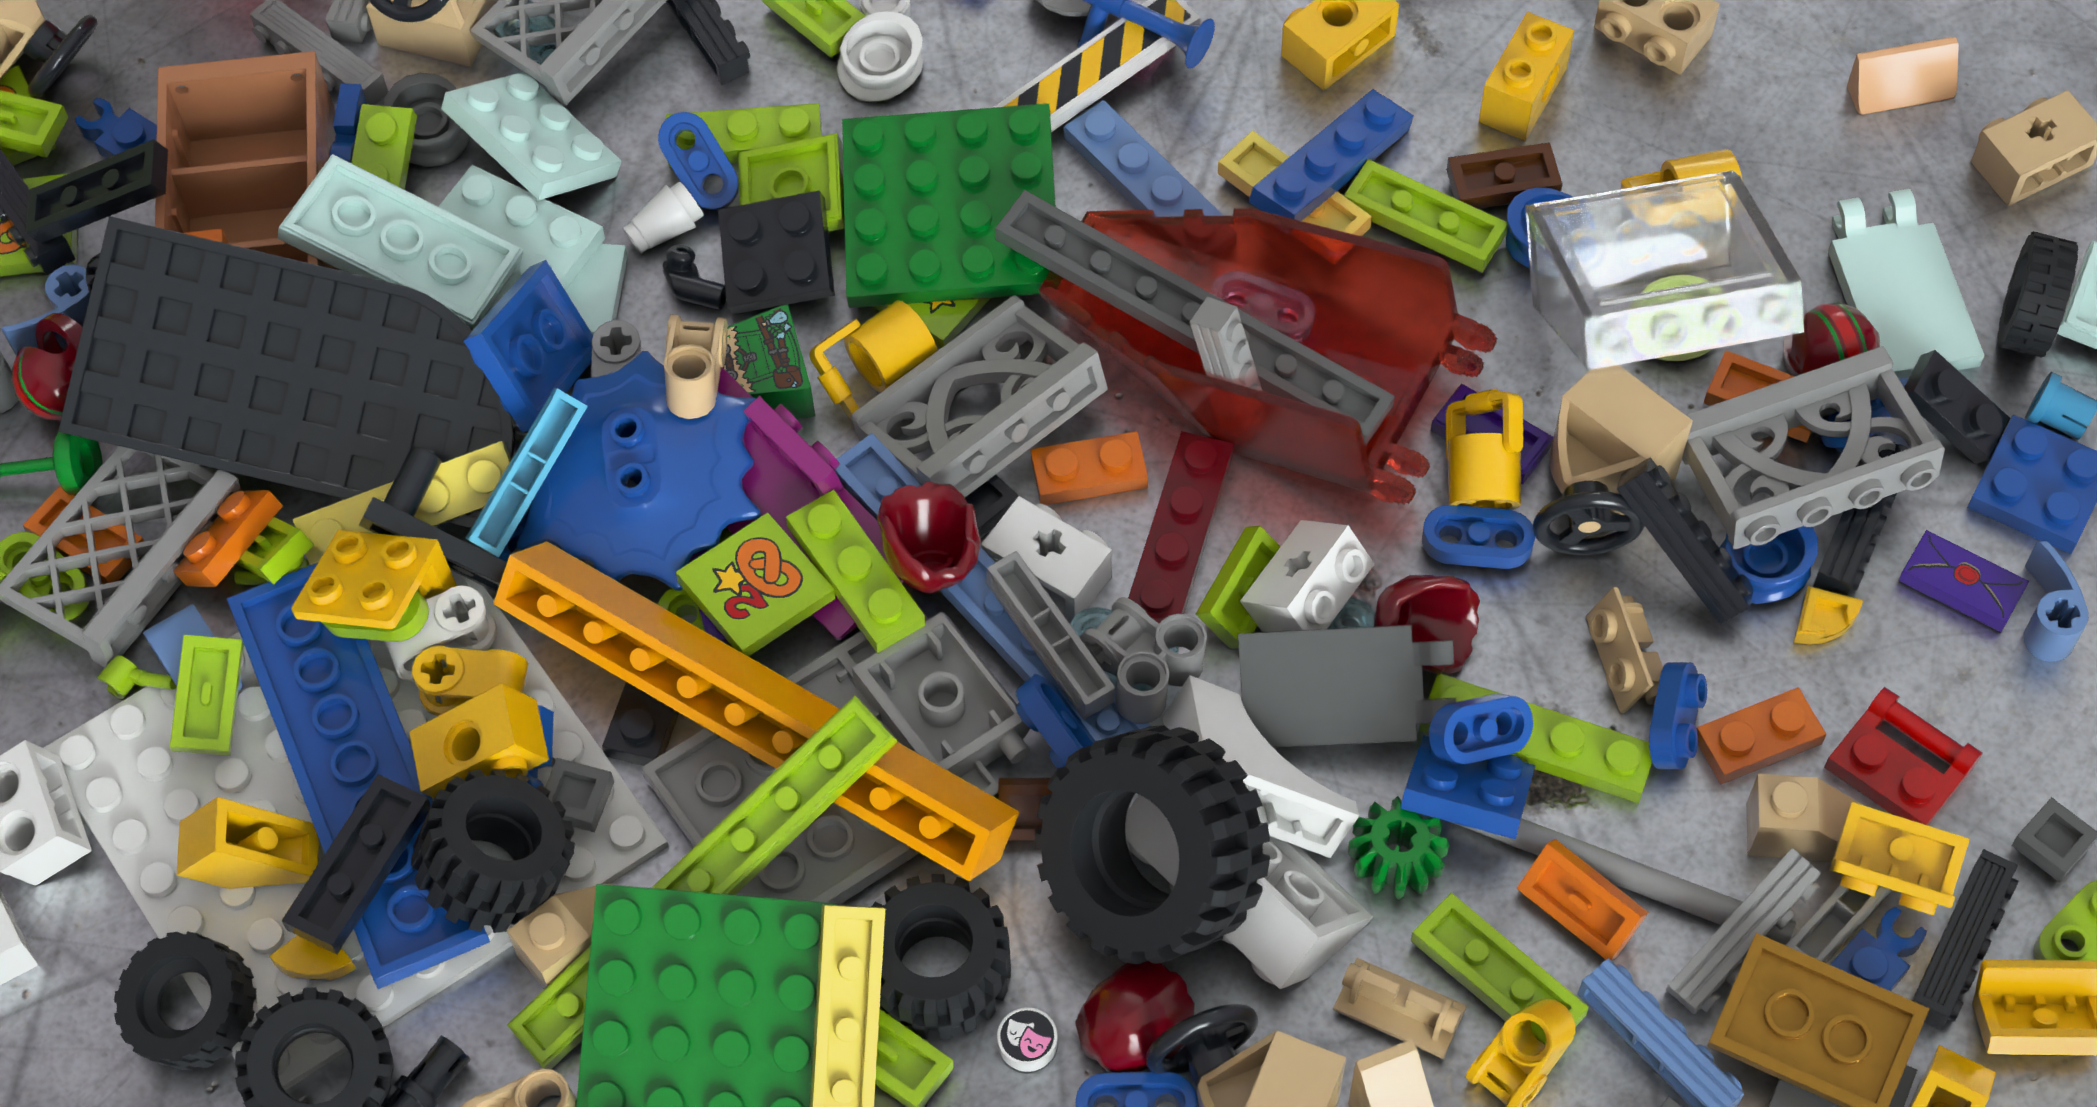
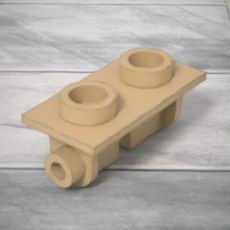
M1613 587L1586 615L1590 635L1595 642L1606 673L1608 686L1612 690L1620 714H1625L1640 698H1645L1647 704H1655L1663 665L1658 652H1641L1640 648H1648L1654 642L1644 616L1642 604L1635 602L1632 596L1622 597L1619 588Z
M1356 958L1355 963H1350L1342 981L1344 986L1333 1010L1404 1042L1413 1039L1416 1047L1444 1059L1467 1005Z

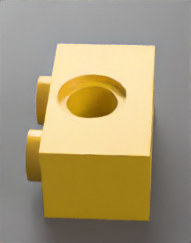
M1314 0L1305 8L1295 9L1286 18L1282 27L1281 56L1320 89L1325 91L1396 36L1399 3L1395 0Z
M1527 11L1484 84L1479 123L1526 141L1567 70L1575 30Z
M500 683L409 731L420 792L433 798L436 797L440 789L445 790L448 782L459 776L465 780L470 771L480 769L485 776H489L492 769L505 770L507 777L515 778L517 773L526 776L529 770L549 761L537 700L504 683Z

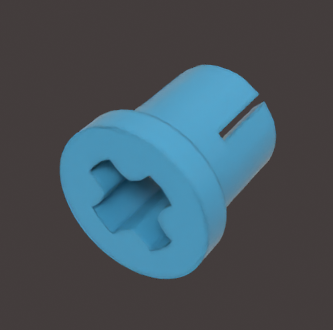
M2051 371L2037 391L2026 413L2025 420L2034 424L2040 421L2079 440L2097 411V400L2061 383L2062 376Z

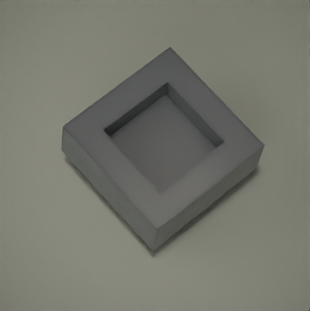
M556 758L545 788L551 792L548 799L551 802L560 801L565 808L566 813L562 820L571 821L575 828L595 833L613 787L614 778L610 771Z
M2051 797L2016 836L2011 846L2058 882H2061L2095 843L2097 831Z

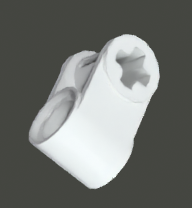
M460 585L451 587L441 594L426 599L429 606V615L421 631L405 641H385L398 677L402 680L414 681L412 665L415 658L423 650L432 646L486 651L491 647L497 636V625L491 614L486 611L485 601L479 591L470 586ZM456 601H461L464 609L459 610ZM471 631H473L476 637L475 641H472L468 635ZM441 660L443 668L447 667L446 661Z

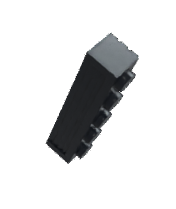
M716 0L666 1L721 86L749 73L747 60L751 58L749 49L744 41H737L732 23L729 19L723 20L721 9Z
M0 149V222L2 224L9 222L11 227L8 228V231L18 246L24 243L26 249L23 252L33 267L39 265L44 273L49 275L54 270L76 259L63 235L39 243L25 234L29 188Z
M1895 444V451L1885 449L1881 450L1878 454L1881 458L1908 448L1901 444ZM1897 493L1882 498L1871 507L1865 509L1853 508L1842 513L1814 581V588L1848 596L1850 589L1858 590L1865 573L1859 570L1861 561L1869 563L1876 546L1875 543L1870 542L1873 534L1880 536L1887 516L1881 514L1884 506L1891 509Z
M1649 457L1621 474L1617 490L1718 623L1722 624L1750 607L1753 595L1752 584L1744 574H1738L1733 566L1731 556L1725 548H1719L1712 539V533L1708 525L1703 520L1696 518L1691 511V505L1683 493H1677L1670 484L1671 480L1667 471L1661 465L1657 466L1652 458Z
M1985 849L1982 850L1912 999V1001L1930 1008L1924 1023L1938 1030H1942L1947 1020L1955 1022L1964 1003L1958 999V996L1962 989L1969 991L1978 972L1972 969L1973 963L1976 958L1981 961L1983 960L1991 944V940L1985 938L1989 928L1994 930L1998 928L2005 913V910L1999 908L2003 898L2011 899L2019 880L2013 878L2018 867L2017 864Z

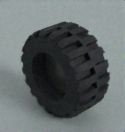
M1165 725L1149 726L1095 741L1090 746L1078 749L1067 758L1066 766L1057 768L1048 782L1047 788L1053 793L1042 796L1037 812V817L1043 819L1042 827L1035 829V849H1041L1043 863L1037 864L1041 882L1047 880L1053 894L1048 899L1057 913L1064 911L1070 919L1066 924L1067 927L1079 939L1089 936L1092 939L1090 946L1107 957L1117 954V958L1122 962L1138 965L1146 961L1153 964L1170 961L1222 940L1225 934L1235 931L1246 920V910L1256 907L1263 890L1262 886L1256 882L1258 879L1268 876L1270 856L1263 854V844L1270 841L1268 823L1260 822L1257 808L1263 805L1257 790L1249 791L1243 780L1248 776L1236 760L1226 762L1223 759L1226 751L1210 738L1199 741V736L1195 731L1182 727L1169 730ZM1135 793L1156 805L1167 818L1174 832L1179 851V869L1174 888L1170 894L1159 890L1149 883L1139 872L1130 856L1126 842L1125 822L1128 807Z

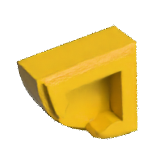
M1808 586L1804 594L1793 643L1807 645L1822 644L1840 637L1855 622L1863 600Z
M298 935L269 956L273 964L280 971L296 979L299 977L304 979L326 978L327 981L335 980L356 969L353 961L342 948L338 954H335Z

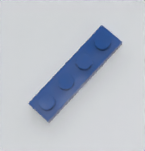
M1372 89L1252 188L1249 203L1288 229H1293L1356 176L1367 159L1375 160L1407 133L1414 115Z

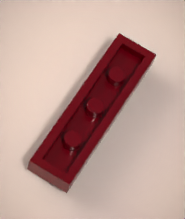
M1181 431L1128 599L1142 607L1159 624L1170 615L1185 613L1233 458L1234 443Z

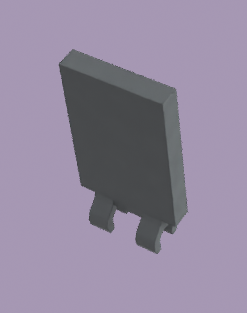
M1412 625L1238 634L1242 704L1255 727L1272 747L1417 741V724L1431 723L1434 715L1441 707L1456 702V698L1424 699L1422 666L1454 664L1453 640L1413 642Z

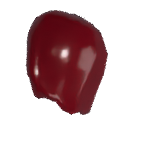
M925 482L922 486L918 487L912 485L903 486L895 489L892 495L882 498L877 520L880 526L883 551L891 570L910 587L926 593H934L961 583L976 566L981 544L973 504H967L963 494L952 484H937L934 482Z
M1409 575L1386 587L1380 594L1374 615V627L1412 625L1413 642L1453 640L1454 664L1422 666V670L1439 675L1442 672L1448 674L1462 670L1466 659L1473 650L1471 642L1477 634L1479 623L1477 610L1480 599L1478 594L1470 587L1468 581L1454 576Z
M1146 961L1139 965L1132 963L1124 964L1099 983L1091 991L1087 1001L1083 1004L1075 1021L1081 1050L1089 1058L1098 1061L1101 1067L1109 1073H1135L1149 1070L1145 1057L1150 1045L1170 1027L1194 1015L1195 1003L1188 994L1185 981L1178 973L1168 970L1162 963L1153 964ZM1177 1045L1165 1057H1174L1184 1045Z

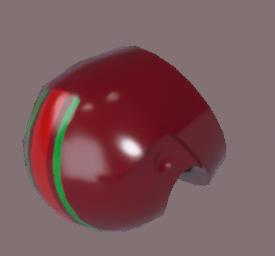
M1844 303L1818 305L1803 314L1795 326L1786 334L1783 341L1785 367L1790 375L1798 376L1879 348L1880 337L1878 331L1868 318L1858 309Z
M52 313L39 320L35 330L38 348L31 346L21 348L17 353L11 372L12 387L20 403L34 415L54 421H59L62 418L83 329L78 322L61 313ZM54 332H57L66 340L67 348L65 351L59 345Z

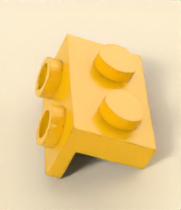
M1850 802L1829 870L1843 874L1839 886L1875 897L1879 885L1901 892L1899 905L1934 915L1937 904L1948 908L1953 906L1955 897L1952 895L1970 839Z
M1987 959L1981 962L1972 1005L1987 1054L2097 1055V961Z

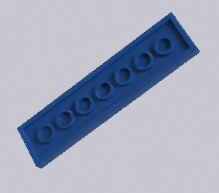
M315 563L282 576L275 584L267 582L226 599L323 851L326 853L377 774L428 797L431 805L433 800L432 797L420 792L413 750L368 640L338 637L332 634L322 622L296 619L291 610L298 595L318 564ZM424 821L354 928L370 973L378 989L490 943L485 927L479 932L468 929L469 922L458 919L456 924L445 918L448 911L442 907L434 910L426 901L430 892L418 889L414 880L418 871L411 868V857L415 850L413 848Z

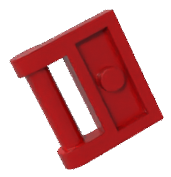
M1884 687L1874 698L1866 712L1828 757L1824 768L1890 814L1929 826L1973 770L1983 752L1969 743L1962 746L1898 702L1900 696ZM1886 721L1948 763L1950 767L1942 774L1879 731L1878 728Z

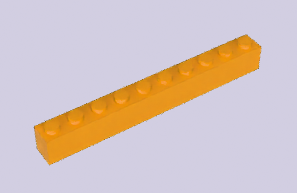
M548 541L509 555L493 602L495 606L775 769L781 766L840 710L838 707ZM899 742L892 746L834 801L835 804L968 881H971L1000 861L1020 813L1018 810Z

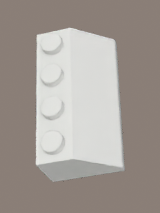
M1139 795L1127 811L1125 822L1126 841L1129 843L1131 852L1141 861L1152 865L1170 882V889L1173 890L1179 869V851L1174 832L1167 818L1158 807L1145 797ZM1270 836V841L1263 844V854L1270 856L1268 876L1258 879L1256 882L1262 886L1263 890L1256 907L1246 910V920L1235 931L1225 934L1222 940L1237 947L1252 962V968L1260 978L1276 985L1279 989H1283L1309 978L1370 922L1373 916L1299 846Z

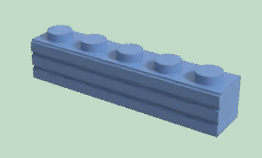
M1608 958L1582 980L1578 995L1690 1107L1739 1106L1744 1092L1741 1090L1742 1086L1738 1079L1730 1072L1726 1071L1724 1073L1714 1063V1058L1706 1047L1701 1044L1696 1045L1686 1036L1687 1031L1677 1019L1673 1017L1669 1019L1659 1009L1660 1005L1657 999L1648 991L1642 992L1633 983L1630 972L1620 964L1615 965Z

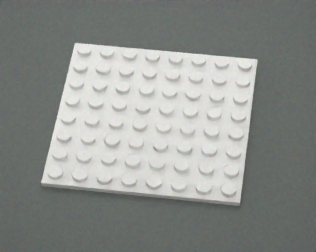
M440 525L435 526L436 528L443 531ZM451 571L457 586H470L479 591L485 601L486 611L491 614L496 622L497 636L494 643L487 650H506L524 657L528 662V669L523 693L536 699L537 705H541L554 712L552 766L538 769V779L543 783L544 787L556 758L610 771L614 778L613 787L595 833L573 827L574 834L570 841L575 843L574 854L555 894L593 887L596 884L612 883L668 847V841L500 608L493 604L494 600L484 586ZM456 601L458 609H464L461 601ZM473 631L468 633L470 639L475 641L476 637ZM239 632L229 637L230 639H242ZM368 640L412 748L409 731L437 716L424 709L419 698V688L415 681L402 680L398 677L385 641ZM245 646L243 647L240 672L243 687L238 691L231 756L171 750L170 739L177 687L174 690L146 686L44 747V749L60 756L77 809L158 938H164L167 936L166 933L176 931L182 934H187V931L194 932L229 946V949L238 952L245 959L243 961L244 965L251 969L254 976L252 984L256 988L257 1000H254L253 1004L255 1014L265 1005L269 1009L278 1003L277 997L290 992L291 996L302 994L303 988L316 987L318 992L329 993L330 989L343 992L344 997L351 1000L356 998L366 1005L367 1010L377 1017L384 1028L513 946L507 931L494 933L491 926L484 925L490 943L378 989L353 929L342 949L353 961L356 967L354 971L341 978L328 981L326 978L304 979L298 977L296 979L280 971L273 964L269 956L296 936V934L286 930L281 920L306 883L227 889L177 876L179 822L216 797L313 823ZM436 696L437 701L442 703L441 697ZM320 840L318 850V864L325 855ZM481 840L472 841L478 849L493 858L506 861L514 860L507 851L496 844ZM182 973L183 978L206 1013L211 1001V990L208 982L199 973ZM254 1014V1017H253V1021H252V1022H249V1024H248L249 1027H252V1025H253V1024L255 1023V1021L257 1020V1017H256L255 1014ZM325 1033L307 1034L296 1039L286 1048L279 1061L278 1075L283 1089L286 1091L347 1052L348 1049L338 1038ZM243 1041L241 1043L238 1042L232 1048L233 1052L231 1054L234 1059L236 1051H240Z

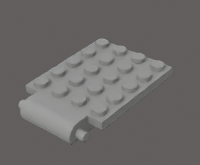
M940 612L931 619H928L925 615L924 627L878 654L860 631L786 677L839 709L853 696H856L899 743L997 799L998 783L985 766L1004 754L1012 764L1022 761L1030 752V748L1023 741L1030 728L1019 717L1016 711V702L944 612ZM707 728L702 729L641 767L644 778L694 847L776 770L774 767ZM833 802L736 895L839 903L840 905L920 852Z

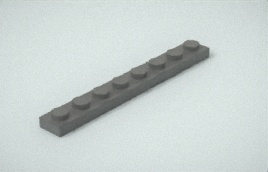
M1026 190L1023 191L995 228V240L1198 354L1199 351L1189 323L1207 296L1225 302ZM1238 309L1262 390L1365 447L1393 407L1395 396Z

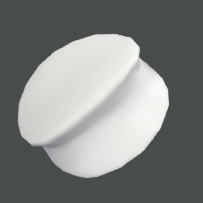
M895 11L874 12L854 24L843 38L837 65L840 83L848 94L860 101L879 102L889 100L910 87L920 75L923 66V58L921 56L923 38L918 25L909 16Z

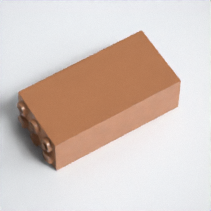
M315 51L158 67L157 142L168 149L166 194L155 198V227L179 233L222 228L227 238L226 244L339 270L278 239L279 226L329 159L331 145L335 141L336 136L333 127L336 110Z

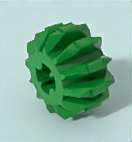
M1397 796L1392 800L1390 811H1387L1374 801L1373 805L1369 807L1368 818L1358 817L1353 825L1352 833L1355 835V838L1349 841L1348 855L1350 858L1357 860L1354 866V873L1357 879L1373 876L1371 890H1373L1374 894L1382 891L1385 885L1393 886V893L1400 900L1405 895L1406 885L1411 886L1422 895L1428 888V878L1438 879V877H1441L1445 865L1441 858L1447 855L1449 842L1447 838L1439 836L1442 830L1440 819H1423V814L1401 809L1402 801ZM1397 844L1395 850L1390 849L1388 845ZM1402 846L1408 849V851L1399 852Z

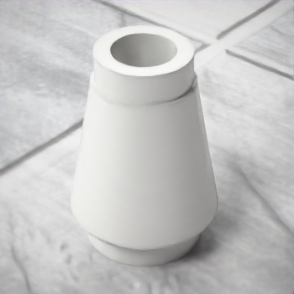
M679 181L671 188L665 185L638 212L630 223L623 227V230L636 249L643 253L648 248L651 249L696 228L694 222L703 217L704 214L689 191Z

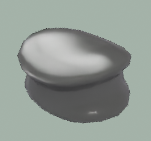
M416 73L405 76L391 87L384 100V106L412 108L416 113L417 121L410 162L425 167L443 166L455 161L465 151L471 139L441 109L445 92L456 90L457 88L446 78L437 74Z

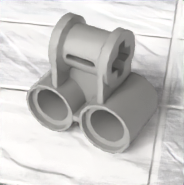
M1121 597L1113 603L1112 613L1096 629H1086L1080 636V639L1100 667L1117 677L1115 699L1117 710L1125 719L1133 723L1144 724L1159 718L1166 708L1168 684L1183 686L1189 675L1199 678L1203 672L1207 633L1204 625L1191 615L1180 613L1170 615L1159 624L1131 599ZM1178 646L1190 650V652L1180 654L1169 649ZM1142 683L1153 687V689L1138 691L1131 686Z

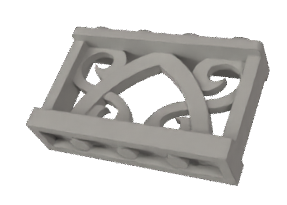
M1013 295L852 414L851 420L859 442L873 433L921 485L925 482L952 484L965 498L1107 391L1108 387L1098 352L1085 342L1079 345L1027 308L1023 300ZM1028 340L1033 344V349L1025 360H1021L1019 346ZM1046 354L1057 361L1053 365L1041 363ZM988 383H1004L1001 390V404L985 416H964L948 422L953 398L962 388ZM902 433L907 436L921 435L911 440H894ZM930 447L934 453L923 462L914 455Z
M1884 346L1686 414L1693 422L1682 461L1685 465L1689 464L1725 528L1733 549H1739L1750 544L1755 546L1766 544L1775 539L1779 534L1801 526L1814 527L1838 513L1853 508L1865 509L1871 507L1889 495L1904 490L1916 491L1922 489L1939 477L1945 448L1939 439H1935L1893 371V361ZM1880 398L1891 417L1871 418L1870 401ZM1839 412L1835 422L1822 419V417ZM1804 425L1809 430L1820 435L1849 437L1842 454L1828 473L1811 472L1774 461L1782 453L1786 445L1788 429ZM1889 432L1899 435L1905 439L1910 448L1881 458L1878 454L1881 450L1890 449L1895 451L1896 445L1888 438L1881 436L1869 437V434ZM1772 436L1773 442L1762 452H1757L1763 448V442H1758L1757 440ZM1719 453L1736 466L1725 478L1712 457ZM1751 476L1755 480L1751 485L1750 499L1752 500L1758 493H1766L1771 497L1743 506L1736 500L1734 490L1742 480Z

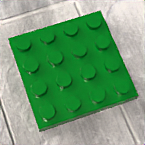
M1049 103L842 119L846 298L849 308L889 305L897 300L909 304L1061 293L1059 275L995 240V228L1024 190L1056 207Z
M596 884L576 1107H810L822 905H839V903Z

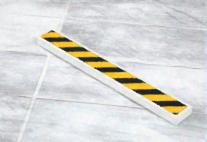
M1147 0L1141 4L1177 22L1195 26L1201 24V17L1184 0ZM1121 18L994 107L1049 103L1051 132H1053L1172 49L1176 44L1127 19Z

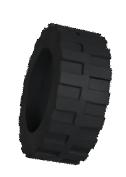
M2034 231L2028 235L2016 261L2002 307L1997 335L1999 347L2041 358L2046 356L2057 335L2070 297L2078 261L2077 242Z
M177 931L166 933V937L161 939L156 937L147 943L148 946L142 951H137L131 957L132 961L126 970L123 969L119 978L121 980L118 991H115L114 1002L117 1004V1013H114L117 1025H120L122 1030L120 1035L124 1042L134 1047L133 1051L138 1055L181 1070H194V1067L207 1068L215 1065L214 1061L219 1058L225 1059L233 1052L232 1048L238 1042H242L240 1037L246 1026H248L249 1022L253 1021L255 1014L253 1004L254 1000H257L256 988L252 984L254 976L251 969L244 965L243 961L245 959L238 952L229 949V946L194 932L187 931V934ZM186 972L199 973L210 986L211 1001L203 1019L195 1026L185 1030L172 1029L164 1022L160 1012L163 992L174 977Z

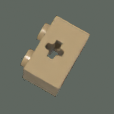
M2069 90L2050 99L2042 97L2029 104L2023 112L2006 120L2004 118H1997L1987 124L1979 133V141L1971 163L2004 203L2010 206L2092 166L2097 157V123Z

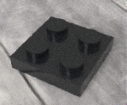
M820 190L718 209L727 308L732 314L835 296L826 204Z

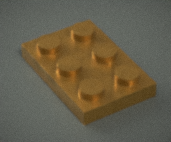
M1756 933L1707 1046L1839 1106L1889 1107L1930 1008Z

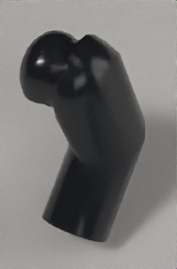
M674 245L669 248L666 253L667 260L663 262V274L673 295L686 302L721 310L726 302L725 284L701 278L696 265L693 263L696 255L690 247Z

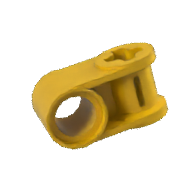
M432 646L423 650L415 658L412 665V676L419 688V698L424 709L433 715L439 716L500 683H504L523 693L528 662L521 655L506 650L482 651ZM441 660L446 661L447 668H443ZM436 696L441 697L442 703L437 701Z
M1543 999L1512 1015L1505 1022L1493 1041L1473 1062L1465 1078L1472 1084L1480 1082L1501 1100L1506 1107H1527L1545 1084L1549 1072L1572 1043L1575 1036V1021L1572 1013L1565 1005L1556 1000ZM1531 1021L1539 1024L1544 1030L1546 1044L1538 1041L1533 1035Z

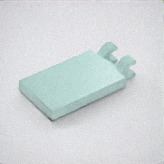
M1904 189L1889 192L1888 198L1892 206L1883 207L1882 210L1886 224L1866 227L1865 211L1859 197L1838 201L1837 206L1841 215L1833 216L1832 224L1839 239L1831 241L1828 254L1846 304L1862 312L1878 331L1880 347L1884 346L1893 361L1892 369L1896 376L1909 379L1920 355L1936 350L1957 370L1980 367L1985 355L1934 223L1918 225L1916 202L1912 191Z

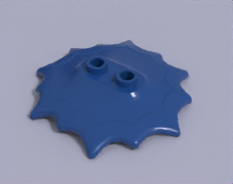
M642 351L618 371L599 377L578 379L575 382L571 397L588 407L532 500L526 524L517 541V548L524 550L548 541L582 562L586 561L592 564L593 568L617 582L629 574L654 577L674 590L681 591L683 588L677 581L676 571L687 565L693 554L701 550H710L718 545L721 532L727 525L739 521L755 520L762 516L760 509L749 499L742 487V478L754 465L753 457L745 447L743 439L745 428L749 423L743 411L756 398L733 397L723 395L717 391L715 406L707 415L693 419L678 417L667 407L664 365L656 360L648 351ZM631 478L637 486L627 488V480Z

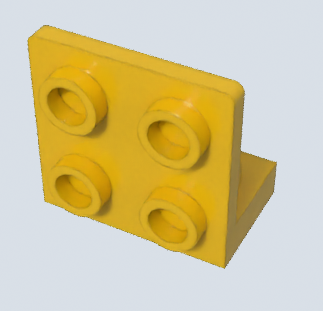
M337 530L291 610L298 620L393 629L397 626L417 590L425 599H429L445 592L451 587H456L457 584L438 539Z

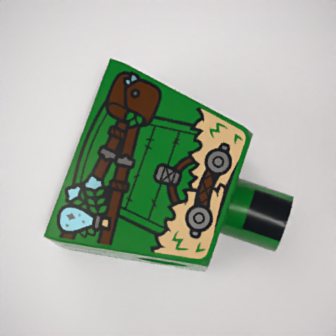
M788 304L728 326L727 350L723 368L753 398L757 399L760 396L773 410L779 404H782L796 419L814 417L815 409L811 385Z

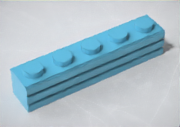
M553 388L466 536L467 540L497 557L501 555L588 407L587 405L560 389Z

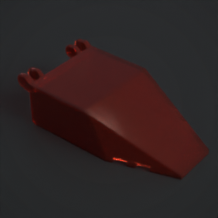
M1236 208L1233 211V216H1204L1203 209H1184L1183 216L1155 217L1153 210L1086 212L1081 222L1394 395L1393 407L1365 446L1361 426L1353 417L1273 395L1264 390L1259 391L1207 376L1200 354L1052 271L1049 272L1039 288L1040 296L1207 437L1234 443L1235 454L1372 494L1382 502H1395L1403 505L1405 503L1409 504L1416 494L1415 485L1405 477L1396 476L1394 473L1384 471L1383 469L1388 464L1397 473L1423 478L1430 468L1429 459H1426L1425 455L1420 454V452H1416L1414 449L1409 450L1407 447L1397 445L1439 366L1442 364L1451 373L1457 375L1477 377L1484 368V362L1474 351L1478 350L1480 353L1491 352L1498 339L1488 326L1458 314L1449 265L1439 256L1252 208ZM1454 340H1456L1467 350H1464L1462 347H1458L1451 344Z

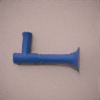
M1083 0L1091 4L1077 47H1081L1104 30L1108 14L1110 13L1118 18L1127 19L1173 42L1184 52L1187 68H1194L1209 49L1214 35L1215 23L1213 19H1206L1200 25H1186L1132 0Z

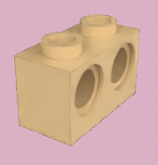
M1599 0L1594 28L1603 32L1609 39L1621 42L1645 55L1653 63L1665 66L1681 75L1712 37L1720 3L1714 0Z

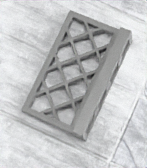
M498 0L470 29V32L476 41L545 85L550 95L566 106L667 0H547L529 4L528 0ZM590 8V14L579 25L564 27L563 12ZM555 13V29L529 33L528 17ZM520 19L519 35L499 38L492 33L502 22ZM556 43V49L541 65L530 58L531 46Z
M118 446L0 583V601L88 650L94 662L106 667L111 659L117 655H123L182 584V581L173 570L185 557L183 551L186 545L195 536L207 531L218 518L217 511L222 502L233 493L241 491L237 477L224 470L218 469L216 473H213L199 464L147 452L143 453L156 459L157 471L125 477L124 466L137 450ZM164 464L169 466L170 469H165ZM192 479L203 485L193 498L170 502L167 483ZM160 485L163 504L131 510L129 490ZM120 492L123 512L91 518L90 505L98 496ZM165 517L167 529L159 539L136 543L133 523ZM120 524L126 525L128 545L96 550L94 531ZM86 533L88 553L62 558L56 557L55 547L63 537ZM123 557L125 559L131 558L133 570L124 580L102 584L98 563H107V561ZM91 565L94 586L62 592L59 572ZM51 574L54 594L29 599L17 592L28 578ZM96 600L98 612L84 629L66 620L64 606ZM56 608V613H57V614H55L54 612H52V611H50V610H48V609Z

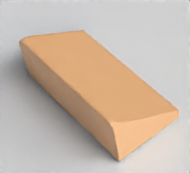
M1949 37L1858 53L1847 83V88L1856 111L1864 115L1953 99L1956 95L1958 84V41L1956 37Z

